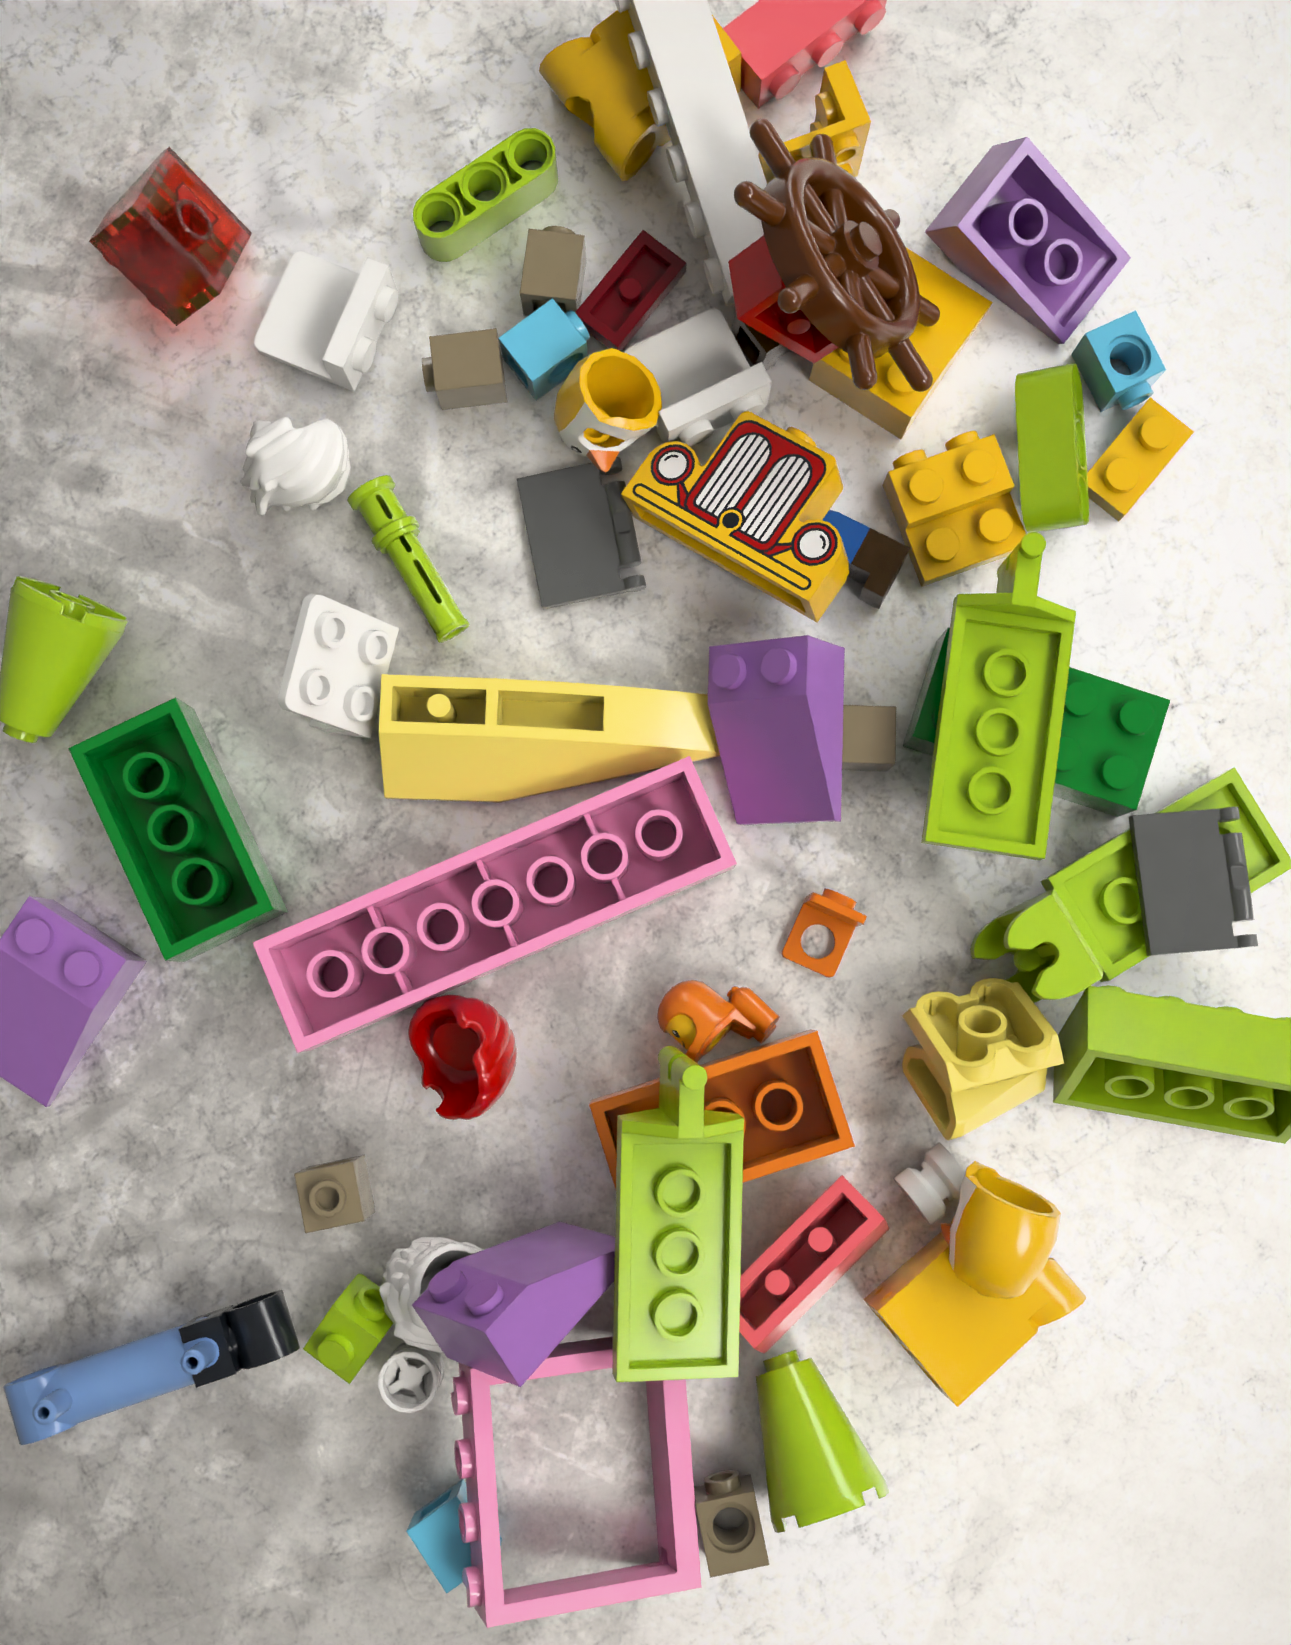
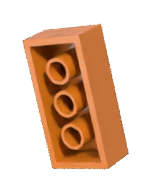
M806 1030L700 1065L706 1070L708 1077L704 1087V1110L738 1113L744 1118L743 1183L855 1147L817 1030ZM660 1078L592 1099L589 1103L615 1189L618 1115L659 1108Z

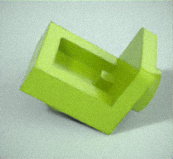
M363 1274L355 1276L329 1309L303 1348L304 1351L348 1384L352 1382L393 1325V1322L384 1311L385 1305L380 1295V1287Z

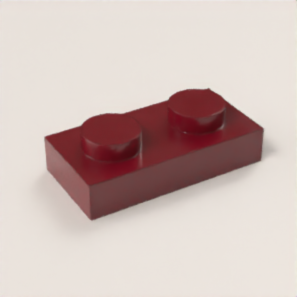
M642 230L575 313L581 319L589 334L607 348L622 351L686 273L687 262L645 230Z

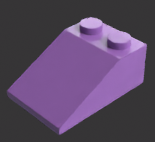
M1028 137L993 145L925 231L961 272L1057 344H1064L1131 259L1130 255Z
M809 635L709 646L708 707L738 825L841 822L844 647Z
M29 896L0 938V1077L45 1107L51 1106L147 961L55 900Z
M559 1221L453 1261L447 1268L438 1272L431 1279L428 1288L412 1306L447 1358L521 1387L614 1282L615 1237Z

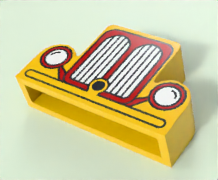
M746 411L738 416L703 466H701L695 451L687 444L674 441L657 446L648 454L621 493L634 518L817 623L844 585L849 574V561L841 536L832 524L823 521V518L843 490L835 458L817 448L815 442L803 431L794 427H788L785 431L752 412Z

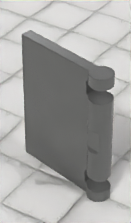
M616 457L611 468L606 473L597 469L593 463H587L517 478L543 610L626 592H637L646 588L644 575H634L621 579L619 573L620 568H631L642 563L632 513L621 495L626 487L625 481H613L602 485L600 475H612L622 471L620 457Z
M1239 807L1142 814L1128 817L1147 956L1258 947L1257 934L1234 936L1232 923L1255 920L1242 833L1220 835L1218 822L1239 820Z

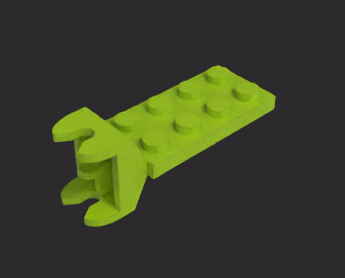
M1235 767L1224 771L1156 812L1168 813L1239 807V820L1218 822L1220 835L1242 833L1251 893L1291 869L1289 854ZM1130 828L1040 881L1046 892L1008 910L987 923L976 934L970 948L972 959L995 960L1006 953L1014 955V965L1018 970L1005 980L1011 983L1018 982L1034 1003L1042 999L1057 1000L1073 996L1099 980L1100 982L1112 980L1149 957L1146 954Z

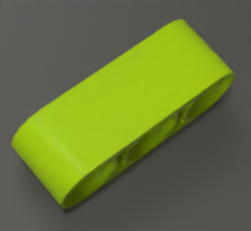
M525 128L517 131L424 193L416 201L413 208V221L424 253L431 259L439 262L455 260L548 198L555 191L558 184L556 152L552 139L544 131L536 128ZM530 160H537L543 163L536 170L521 168L525 162ZM492 190L499 193L490 201L475 199L483 191ZM439 221L453 223L444 232L435 233L429 230L434 223Z
M1075 363L1018 373L1015 379L1020 499L1025 528L1030 533L1087 525L1089 522V494L1082 383L1078 367Z

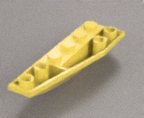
M381 674L378 733L384 797L386 799L501 803L658 770L688 756L691 757L692 762L720 756L708 707V694L556 681Z

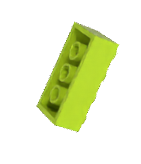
M1089 986L1085 989L1058 1034L1064 1064L1054 1066L1053 1103L1286 1144L1291 1138V1017L1271 1018L1244 1013L1241 1009L1224 1006L1214 1008L1186 1003L1174 996L1152 997L1129 993L1117 986Z

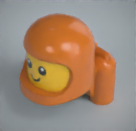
M688 980L678 983L664 995L658 1007L657 1019L660 1029L672 1036L687 1050L685 1055L698 1063L730 1030L747 1039L754 1037L762 1044L776 1029L777 1026L775 1024L780 1016L750 988L732 987L727 993V997H729L727 1002L704 982Z

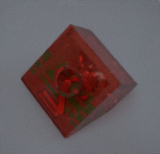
M168 147L108 210L89 242L103 255L109 264L117 268L136 286L155 308L159 309L177 326L220 295L252 232L190 167Z

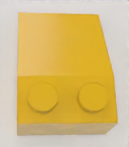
M908 248L906 250L916 274L920 295L935 304L940 310V318L935 325L927 327L918 322L915 331L909 337L932 374L933 382L931 387L924 392L913 390L889 352L881 357L874 359L877 370L876 384L871 389L861 390L853 383L848 353L840 348H837L815 364L813 363L809 381L899 439L903 438L993 303Z

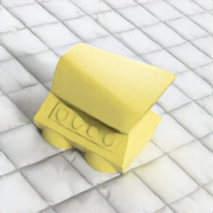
M998 978L983 979L971 987L970 994L962 996L942 991L930 992L917 1000L916 1007L910 1008L902 1015L920 1043L909 1046L906 1049L902 1061L903 1073L946 1140L962 1137L1042 1093L1045 1090L1047 1068L1064 1064L1058 1034L1018 982L1011 983Z

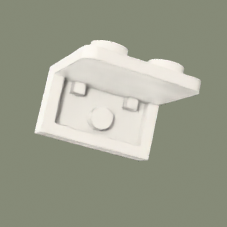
M303 251L294 253L287 264L254 338V344L258 352L266 357L355 392L362 374L366 373L372 365L377 348L376 342L383 326L391 320L397 307L399 292L395 286L389 266L367 257L359 274Z
M708 309L624 351V353L636 357L653 373L660 388L662 409L658 411L659 417L654 427L662 443L678 441L690 447L695 446L709 438L715 430L735 422L741 413L749 411L757 415L768 404L772 381L763 363L760 362L752 367L749 366L724 315L718 309Z
M307 595L302 602L279 689V706L283 710L311 719L309 726L321 731L371 738L380 704L381 674L388 673L399 628L323 595Z

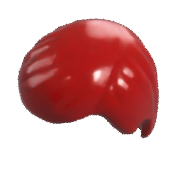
M442 995L425 1001L414 1013L408 1029L409 1040L422 1066V1086L425 1089L432 1088L442 1099V1103L436 1108V1112L442 1118L450 1120H471L483 1115L503 1095L515 1071L517 1048L514 1034L509 1028L507 1020L498 1014L497 1010L490 1004L484 1003L477 998H467L459 995Z

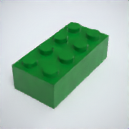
M949 627L936 641L903 743V747L933 756ZM1069 667L1053 796L1115 817L1136 811L1170 700Z
M175 697L68 748L165 961L186 962L288 912L198 716L192 707Z

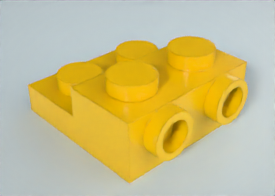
M977 431L960 434L945 443L947 451L928 458L923 449L906 453L893 461L894 470L889 471L882 486L906 546L910 547L908 554L921 587L1005 558L1026 535L1010 494L1015 485L995 434L979 439Z

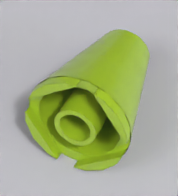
M17 576L10 590L0 671V721L5 724L3 732L7 735L25 742L36 743L39 736L52 737L124 634L128 621H126V617L121 613L80 594L77 598L60 592L61 587L51 583Z
M793 1350L764 1360L763 1363L767 1373L756 1376L770 1518L774 1532L786 1531L787 1524L785 1518L795 1515L798 1527L801 1528L865 1506L862 1492L875 1487L879 1499L885 1497L889 1490L884 1477L813 1359L808 1358L800 1361L797 1350Z

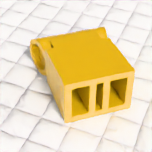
M616 10L593 28L590 37H579L557 46L544 57L539 68L540 74L568 111L594 129V145L622 181H627L635 176L649 160L656 147H662L671 140L666 124L659 127L656 125L649 106L647 91L653 90L654 87L648 69L646 67L638 70L630 49L628 34L635 32L628 10L621 13ZM712 15L737 93L741 91V51Z
M941 1231L863 1300L938 1390L958 1407L1038 1332L1040 1326L1049 1324L1071 1313L1084 1303L1086 1296L1058 1262L1050 1257L1042 1271L1024 1294L1011 1299L983 1296L956 1277L949 1262V1245L943 1238Z

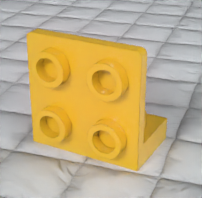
M844 60L824 68L820 93L815 95L816 116L815 122L810 124V133L785 141L784 144L794 160L798 161L803 158L812 157L810 150L812 139L818 134H826L833 141L837 165L852 176L857 177L871 120L848 64ZM759 152L758 158L768 184L775 178V175Z

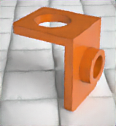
M826 888L822 896L812 892L806 896L783 947L782 956L825 977H833L855 927L864 925L867 916L855 911L854 908L857 902L845 895ZM812 925L825 926L833 934L834 947L831 953L824 958L817 959L808 956L801 946L803 932Z

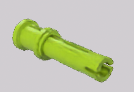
M390 475L379 476L354 490L349 495L347 501L353 510L361 512L374 534L371 542L375 549L382 554H389L411 595L416 600L436 634L438 642L448 641L465 631L470 624L462 615L440 574L417 538L420 533L418 529L419 524L414 516H407L393 492L396 486Z

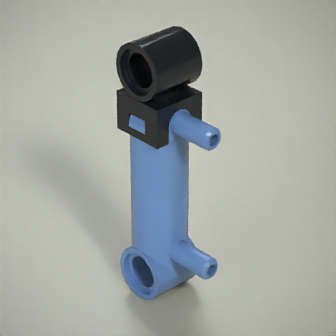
M278 1290L249 1299L235 1306L231 1305L195 1317L186 1324L65 1365L58 1364L13 1380L5 1384L3 1388L19 1444L26 1445L54 1436L78 1423L193 1384L197 1388L235 1375L242 1368L250 1369L265 1365L300 1349L283 1290Z

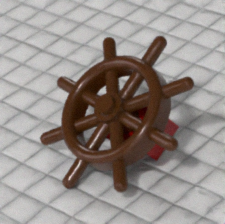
M766 119L754 121L749 130L750 138L770 167L775 178L766 185L764 190L750 181L739 183L734 190L736 204L761 220L764 233L762 237L728 261L737 319L814 364L837 348L842 349L848 353L853 383L861 390L871 389L876 384L877 370L874 359L881 357L889 352L913 390L917 392L928 390L933 382L932 374L909 337L915 331L918 322L927 327L935 325L939 321L940 310L935 304L919 293L918 282L911 259L897 232V228L900 225L899 214L892 209L883 210L872 194L854 176L837 165L833 141L828 135H816L810 143L812 157L795 161L771 122Z

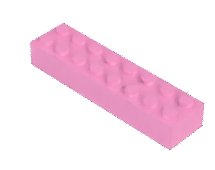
M688 756L253 942V945L296 1051L300 1053L314 1050L431 998L734 869L737 863L691 757Z

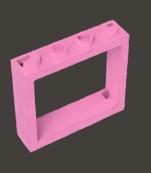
M613 1336L558 1344L527 1380L612 1368ZM459 1363V1377H453L454 1392L451 1393V1401L454 1414L462 1415L463 1439L455 1441L454 1454L457 1475L459 1479L466 1478L467 1503L459 1504L458 1517L463 1543L470 1542L472 1565L471 1567L463 1568L462 1579L466 1587L467 1607L475 1608L487 1628L702 1588L686 1379L646 1381L659 1561L503 1590L490 1385L508 1382Z

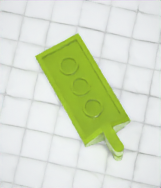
M1030 532L1026 534L998 567L996 593L957 594L954 598L921 843L1033 860L1045 859L1076 611L1037 596L1042 554L1046 548L1045 538L1040 533Z
M666 1046L658 1054V1062L660 1064L659 1108L618 1115L612 1363V1374L616 1382L738 1377L744 1118L738 1113L704 1110V1087L708 1078L706 1070L676 1047Z

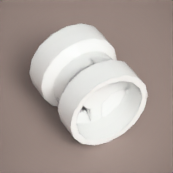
M940 1142L925 1152V1160L920 1164L923 1170L919 1172L916 1168L907 1167L893 1178L929 1225L934 1224L945 1215L944 1199H947L948 1202L954 1199L960 1200V1186L965 1174L962 1166Z
M406 1342L401 1343L391 1353L379 1373L378 1388L386 1404L390 1408L403 1413H413L425 1408L433 1400L444 1378L445 1364L441 1353L407 1345Z

